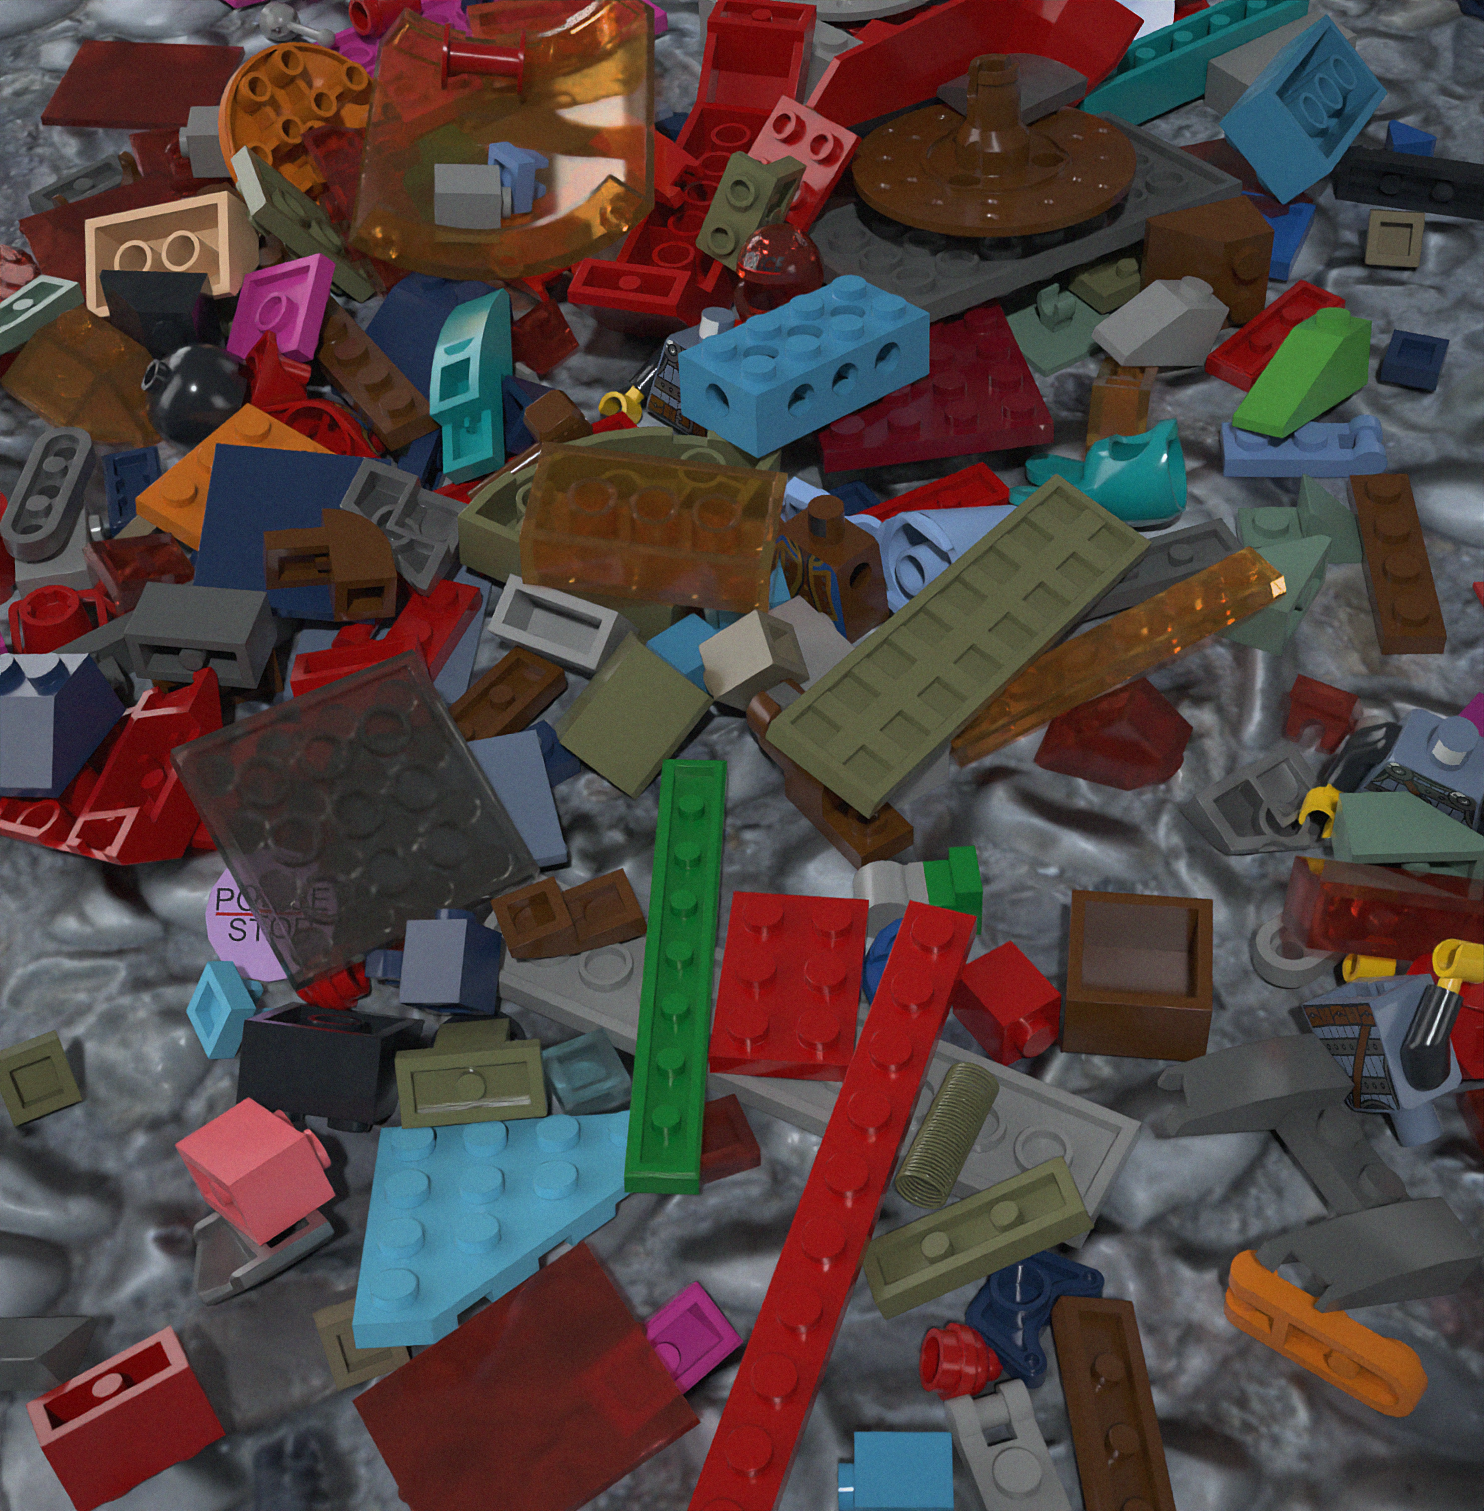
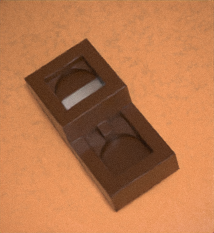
M623 868L562 892L559 890L555 877L552 876L490 900L512 958H542L580 953L623 942L647 933V925Z

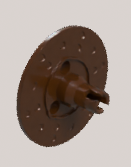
M986 54L978 56L970 62L967 76H970L967 88V117L949 104L943 103L909 112L876 128L861 141L853 155L852 180L858 194L867 204L876 211L900 223L932 232L944 233L957 238L1009 237L1065 228L1105 212L1117 204L1131 189L1136 177L1137 158L1132 143L1118 128L1082 110L1063 106L1025 125L1021 119V84L1019 78L1022 72L1019 62L1011 65L1010 55Z

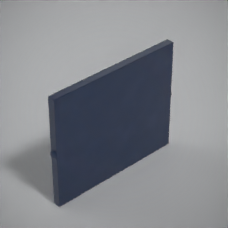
M216 443L193 586L267 592L272 616L334 621L327 585L266 590L263 573V531L321 527L322 509H341L340 504L365 457ZM369 458L389 466L392 463L390 459ZM375 618L339 622L375 625Z

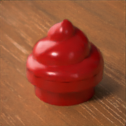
M327 944L314 950L310 956L309 963L302 971V981L296 987V994L308 1004L319 1005L323 1008L345 1010L355 1007L358 1003V997L369 992L370 982L369 978L364 977L365 965L360 955L351 945L344 944L336 948L334 945Z
M950 1323L945 1329H930L925 1336L919 1361L920 1381L925 1391L937 1393L942 1401L966 1394L970 1396L980 1394L986 1387L987 1382H993L1000 1377L1003 1366L995 1351L985 1343L982 1335L973 1327L966 1324Z

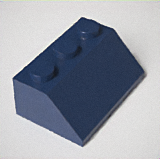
M89 653L0 654V796L58 798L125 713L126 708Z

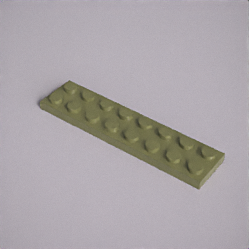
M1056 473L773 719L765 739L869 819L1140 563L1152 542Z

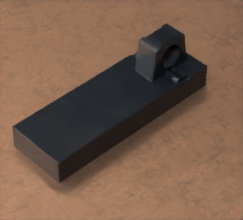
M1363 145L1349 146L1341 159L1335 200L1484 221V164L1388 151L1387 148L1379 149Z

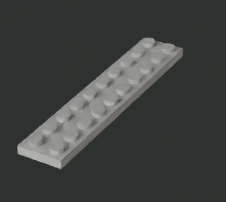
M526 868L506 894L549 877ZM556 881L560 892L572 888ZM493 910L482 925L502 933ZM644 917L645 922H646V925H647V924H648V918ZM502 934L496 995L635 1055L646 934L598 949L542 958H512ZM716 947L710 1041L724 950ZM861 1006L856 1046L869 1013L868 1009ZM940 1039L896 1170L899 1171L906 1155L912 1147L915 1137L945 1080L949 1068L959 1062L974 1063L988 1070L996 1078L999 1084V1093L963 1165L951 1194L966 1199L1063 1155L1094 1225L1140 1139L1142 1122ZM708 1059V1088L823 1138L843 1082L710 1073ZM1090 1230L1063 1241V1243L1080 1250Z

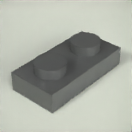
M109 154L29 194L28 199L32 212L58 232H61L70 227L59 220L51 198L55 195L60 194L67 199L75 218H88L104 210L114 199L121 184L123 170L119 159L113 154ZM130 192V194H129L128 197H130V196H132V195H134V194H136V193H135V192Z

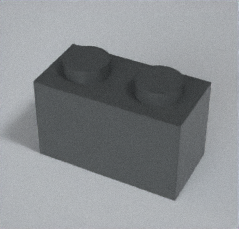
M147 582L124 631V637L137 678L194 683L192 679L193 673L211 666L217 674L218 685L257 689L277 639V632L267 592Z

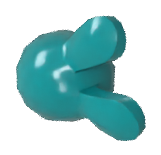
M1177 418L1160 420L1154 428L1143 434L1135 436L1116 434L1096 441L1087 452L1085 462L1054 454L1040 453L1032 455L1025 463L1027 479L1032 483L1042 486L1057 473L1130 527L1150 526L1170 521L1186 510L1188 499L1186 467L1178 434ZM1012 487L1009 489L1008 500L1018 507L1040 487Z

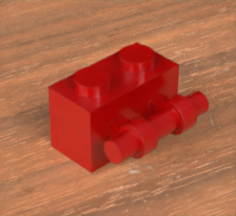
M171 1325L25 1404L40 1448L77 1511H91L105 1502L121 1498L132 1487L177 1462H182L196 1456L205 1446L226 1435L210 1398L189 1360L188 1353Z

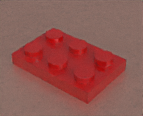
M733 891L708 1054L710 1073L831 1082L844 1081L856 1048L869 926L868 899Z

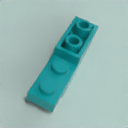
M504 288L456 306L448 316L440 332L435 349L430 384V416L442 426L443 474L455 485L496 471L505 465L502 382L507 374L511 376L513 374L509 293Z

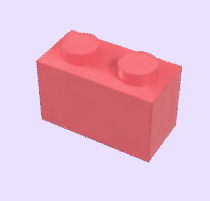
M249 1097L175 1144L204 1201L259 1246H262L336 1196L324 1173V1170L331 1166V1161L316 1135L309 1129L299 1132L281 1110L278 1109L271 1113Z

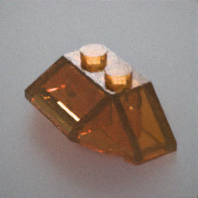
M82 304L61 313L58 318L37 329L17 353L1 379L3 390L55 428L77 427L88 432L92 440L131 442L132 447L138 448L155 446L164 440L149 423L145 407L146 391L142 390L141 387L144 373L153 361V358L145 347Z

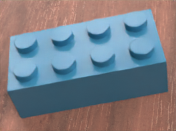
M1326 14L1278 51L1221 120L1219 125L1223 129L1230 147L1237 153L1243 154L1254 168L1261 186L1267 192L1274 194L1281 204L1284 205L1333 170L1388 92Z

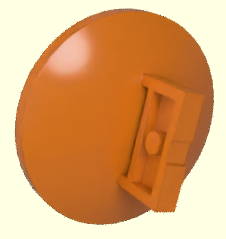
M290 42L270 46L258 52L247 60L231 77L220 103L218 132L224 161L235 183L238 179L231 158L246 145L350 230L354 237L363 234L395 208L400 199L399 189L407 161V150L400 125V116L382 89L367 74L361 64L351 61L340 53L326 47L303 42ZM388 205L385 212L376 221L359 229L369 222L371 213Z

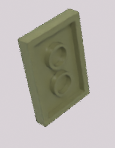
M246 145L231 158L238 179L235 186L248 206L246 216L261 234L267 237L270 234H274L283 241L285 249L295 260L322 253L333 261L336 265L330 288L338 294L346 291L362 304L376 291L356 239L350 230Z

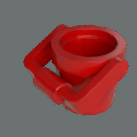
M48 585L32 591L23 600L12 603L8 609L13 654H47L97 629L92 625L84 607L96 606L99 627L111 622L108 603L103 593L95 588L75 591L74 588L63 585Z

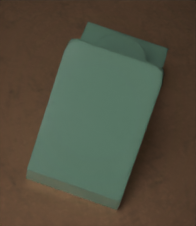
M1302 474L1297 507L1238 508L1236 518L1237 538L1246 551L1321 534L1332 538L1328 564L1362 562L1363 553L1355 515L1307 474Z

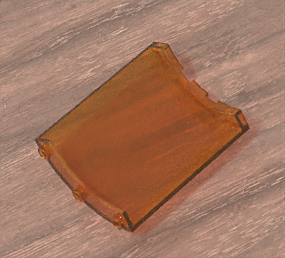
M595 0L588 7L567 18L566 24L541 34L539 30L528 31L526 35L522 97H517V79L464 73L457 77H449L447 90H442L441 67L445 26L424 18L407 7L403 9L379 41L348 244L372 257L397 267L430 276L475 281L511 280L541 275L570 266L583 260L584 257H591L622 238L654 209L655 9L643 0ZM451 28V41L520 48L521 33L497 35L496 40L467 37L466 31ZM506 141L517 148L535 150L549 160L547 168H539L535 171V179L546 186V193L544 196L533 200L531 212L511 213V219H501L500 228L470 229L435 224V164L488 165L489 144Z

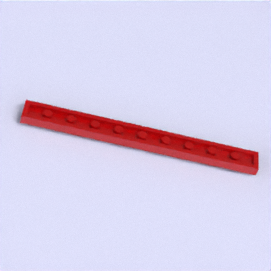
M909 900L687 1511H778L974 942L977 933V916Z

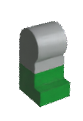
M975 845L949 847L948 860L908 863V865H902L894 861H876L861 867L854 875L853 889L855 899L869 900L867 935L869 937L876 938L879 931L896 919L903 918L909 900L977 916L976 935H981L983 888Z

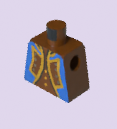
M833 495L814 497L810 500L806 509L778 527L774 533L771 560L780 559L791 599L800 595L818 613H825L834 623L836 630L851 644L889 618V606L879 543L874 536L845 518L844 503L841 499Z

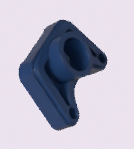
M1043 1250L992 1273L991 1278L969 1306L966 1312L965 1324L973 1327L982 1335L985 1343L995 1351L1003 1366V1370L1014 1380L1021 1379L1026 1388L1036 1389L1044 1384L1047 1375V1359L1039 1341L1052 1323L1050 1313L1060 1296L1102 1299L1105 1284L1104 1277L1097 1269Z

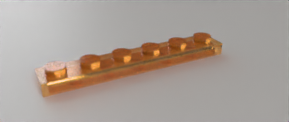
M1248 546L1184 581L1174 584L1146 601L1119 613L1089 631L1064 642L1062 645L1041 655L952 739L950 755L960 767H963L1287 595L1283 575L1251 546Z

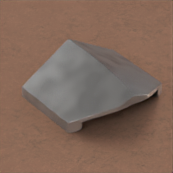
M315 1209L262 1246H259L216 1211L194 1225L193 1238L197 1244L192 1287L203 1304L209 1307L272 1277L328 1243L334 1235V1231L329 1221Z

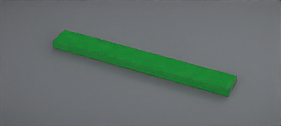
M663 759L624 1168L625 1193L699 1195L727 791V761Z

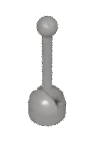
M279 1L270 2L260 13L259 25L261 31L271 39L288 41L293 39L298 33L317 40L318 44L322 47L330 48L335 44L336 37L331 30L322 29L318 31L301 25L298 13L288 4Z

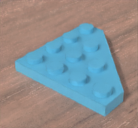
M630 1110L613 1114L580 1116L555 1114L545 1118L498 1120L402 1129V1126L381 1128L352 1322L356 1349L436 1344L459 1327L457 1315L484 1296L495 1302L539 1271L538 1258L562 1241L574 1246L616 1216L615 1204L630 1194L625 1193L624 1168Z

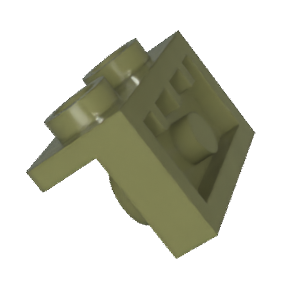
M742 151L733 153L730 156L696 240V246L737 273L745 270L738 264L745 248L747 249V255L753 252L755 259L759 255L756 264L761 262L763 256H766L764 259L766 260L769 257L807 165L790 155L763 165ZM751 255L747 259L748 263L752 262L753 257ZM742 258L740 263L743 266L748 267L745 264V258Z

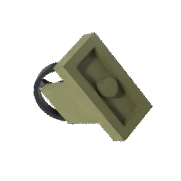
M495 1010L494 1015H454L439 1025L428 1049L397 1051L395 1069L402 1129L547 1116L548 1106L541 1038L526 1040L525 1034L518 1022L501 1011ZM514 1036H515V1037L517 1038V1040H518V1041H509V1039L512 1038V1037H514Z

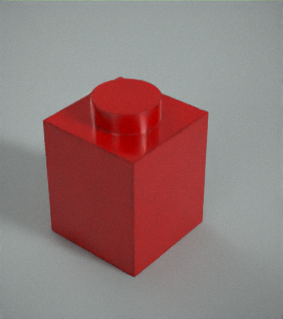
M1010 940L965 965L953 1000V1014L995 1062L1007 1067L1023 1057L1031 1058L1041 1054L1058 1038L1062 995Z

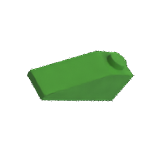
M1328 307L1318 310L1315 315L1293 327L1233 414L1232 426L1284 438L1367 385L1372 321L1352 317L1351 312L1347 309Z

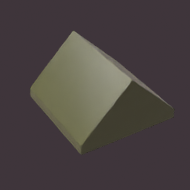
M630 630L603 664L599 672L596 673L555 725L554 729L559 743L626 794L637 800L662 768L663 759H669L715 700L638 634Z

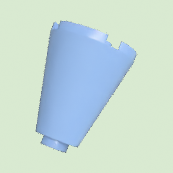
M999 505L904 511L881 523L876 532L875 539L880 546L884 578L889 589L886 591L888 606L894 614L1016 509L1017 506Z

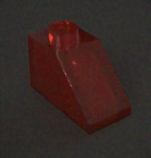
M171 532L88 542L82 549L89 580L105 603L106 610L114 619L136 608L147 582L183 585L194 579L195 569Z
M1142 677L1052 717L1033 760L1042 769L1130 791L1153 781L1157 783L1164 782L1180 769L1184 762L1183 753L1193 727L1146 677Z

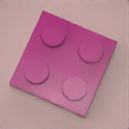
M322 253L245 274L226 350L245 359L250 350L269 329L277 335L278 348L283 356L298 362L313 360L314 352L319 343V331L326 303L330 297V286L336 264Z

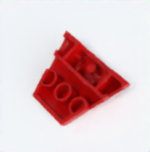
M209 666L194 672L192 676L193 684L164 694L159 686L144 691L138 704L126 709L125 713L58 798L2 796L0 800V835L25 844L75 853L119 865L182 858L227 763L218 678L213 668Z

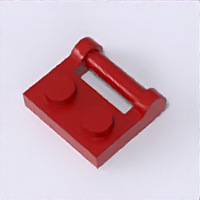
M396 570V600L397 598L408 600V603L384 639L418 633L431 684H433L482 606L480 587L442 579L435 590L427 597L419 594ZM375 618V625L352 623L350 626L342 627L331 642V648L376 641L371 639L384 618Z

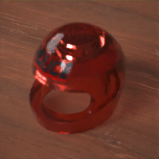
M775 223L760 227L746 239L737 257L736 273L739 275V282L733 295L740 320L745 323L752 316L769 312L756 309L747 303L750 299L763 292L776 289L800 290V295H804L822 287L824 259L818 246L806 231L791 224Z

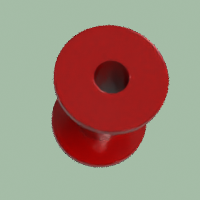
M446 22L442 50L441 89L447 90L449 77H457L462 73L517 79V97H522L527 30H521L520 48L451 41V23Z

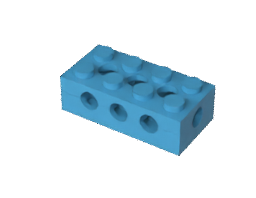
M850 274L837 277L831 284L809 294L796 296L783 306L765 314L752 316L745 323L724 333L708 336L700 344L678 353L682 415L707 430L715 431L721 438L756 458H760L928 375L930 313L906 302L901 296L890 294L866 282L860 276Z

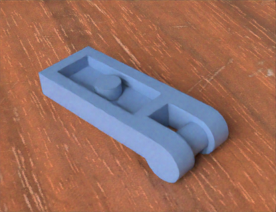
M1368 414L1359 415L1349 423H1317L1309 421L1284 438L1233 427L1232 422H1221L1219 442L1223 477H1302V474H1307L1310 477L1349 478V475L1382 473L1386 470L1388 463L1385 447L1381 444L1383 440L1381 422L1377 417Z

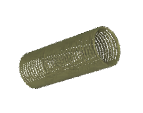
M959 1062L949 1068L945 1080L895 1178V1186L899 1193L914 1205L927 1209L942 1208L946 1204L963 1165L974 1146L975 1140L986 1121L987 1115L999 1093V1084L996 1078L980 1065L970 1062Z

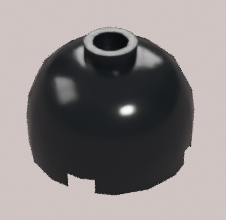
M188 342L170 350L161 361L153 360L147 367L141 383L142 390L146 391L145 407L150 425L160 437L186 453L192 451L240 410L247 387V378L238 374L239 366H247L246 360L220 346L207 342Z

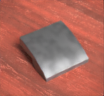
M1026 53L1007 54L1010 55L1011 65L1017 62L1020 64L1022 72L1019 78L1021 84V119L1025 125L1085 96L1089 78L1075 69L1039 55ZM967 73L938 86L936 93L937 97L965 117H967V88L970 79Z

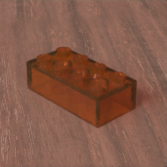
M543 441L519 535L522 584L746 614L758 609L769 614L785 524L788 473Z

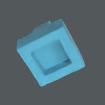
M233 961L207 962L186 1010L208 1059L234 1058L242 1042L244 1019L273 1009L256 1008L264 989L257 981L241 979Z

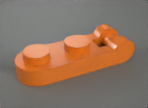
M1246 1250L1233 1258L1229 1272V1286L1223 1305L1224 1314L1232 1325L1370 1408L1388 1416L1398 1418L1409 1416L1428 1388V1377L1422 1368L1419 1356L1412 1348L1397 1339L1380 1336L1351 1319L1344 1310L1327 1313L1319 1312L1314 1305L1321 1297H1314L1279 1277L1277 1270L1274 1273L1269 1271L1255 1256L1258 1250Z

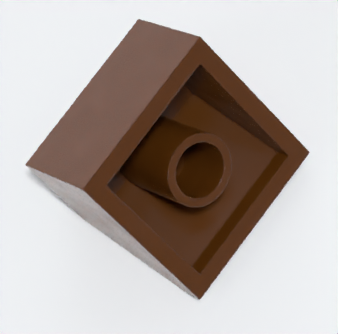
M1246 195L1146 218L1139 293L1156 280H1182L1185 276L1196 277L1207 282L1213 288L1212 294L1230 309L1220 330L1247 324L1265 309L1275 230Z

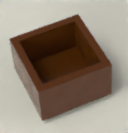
M1072 889L1062 1051L1190 1061L1205 1056L1213 1011V899Z

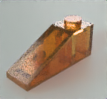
M1105 356L1092 385L1085 453L1090 450L1094 442L1112 435L1135 436L1149 431L1159 366H1121L1113 357Z

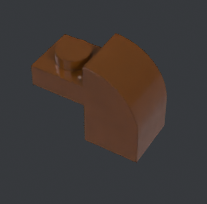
M324 508L321 511V527L263 531V573L266 590L327 585L334 622L395 617L397 573L391 545L384 532L369 519L347 510Z

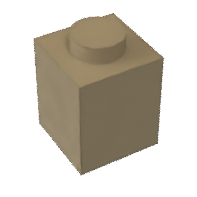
M755 609L698 645L705 667L703 679L714 700L743 711H747L753 697L762 690L766 692L780 684V680L792 678L800 685L810 679L793 625L758 609Z

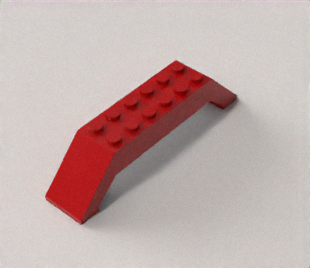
M717 0L707 19V37L697 99L675 144L699 161L706 173L703 177L699 178L686 173L682 174L684 180L678 187L681 188L686 199L677 209L647 197L616 261L584 257L567 290L568 302L611 331L634 334L640 337L650 336L665 339L673 333L699 325L702 311L706 308L721 307L730 310L747 269L739 273L735 272L700 250L696 246V240L730 156L738 151L748 154L783 94L804 105L817 19V5L774 0Z

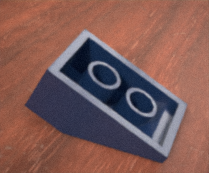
M428 259L393 286L365 330V333L426 398L428 387L431 384L436 345L448 316L456 306L499 289ZM509 294L512 351L517 346L511 295ZM331 383V393L347 401Z

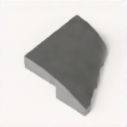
M365 457L340 504L341 510L359 514L376 524L388 538L396 570L419 594L429 597L459 554L457 516L469 504L421 488L419 476Z
M1292 741L1252 765H1244L1196 794L1181 810L1193 827L1210 844L1227 855L1333 847L1331 837H1321L1324 826L1329 818L1327 813L1319 810L1312 811L1307 814L1303 824H1299L1298 818L1306 794L1311 789L1323 786Z

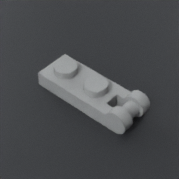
M1018 1378L996 1385V1394L972 1400L971 1396L966 1394L944 1401V1409L950 1432H952L954 1443L981 1511H1073L1035 1420L1027 1388L1021 1379ZM1006 1425L1011 1441L988 1447L982 1431Z

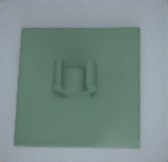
M1065 279L1001 307L1025 361L1045 378L1104 351L1091 335L1094 328L1109 317L1110 314L1107 312L1104 314L1100 313L1068 289L1069 282Z

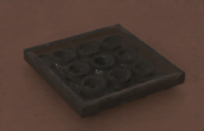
M413 649L182 744L170 751L169 761L295 992L365 960L368 955L376 950H386L405 941L407 920H435V912L438 909L470 911L536 880L540 871Z

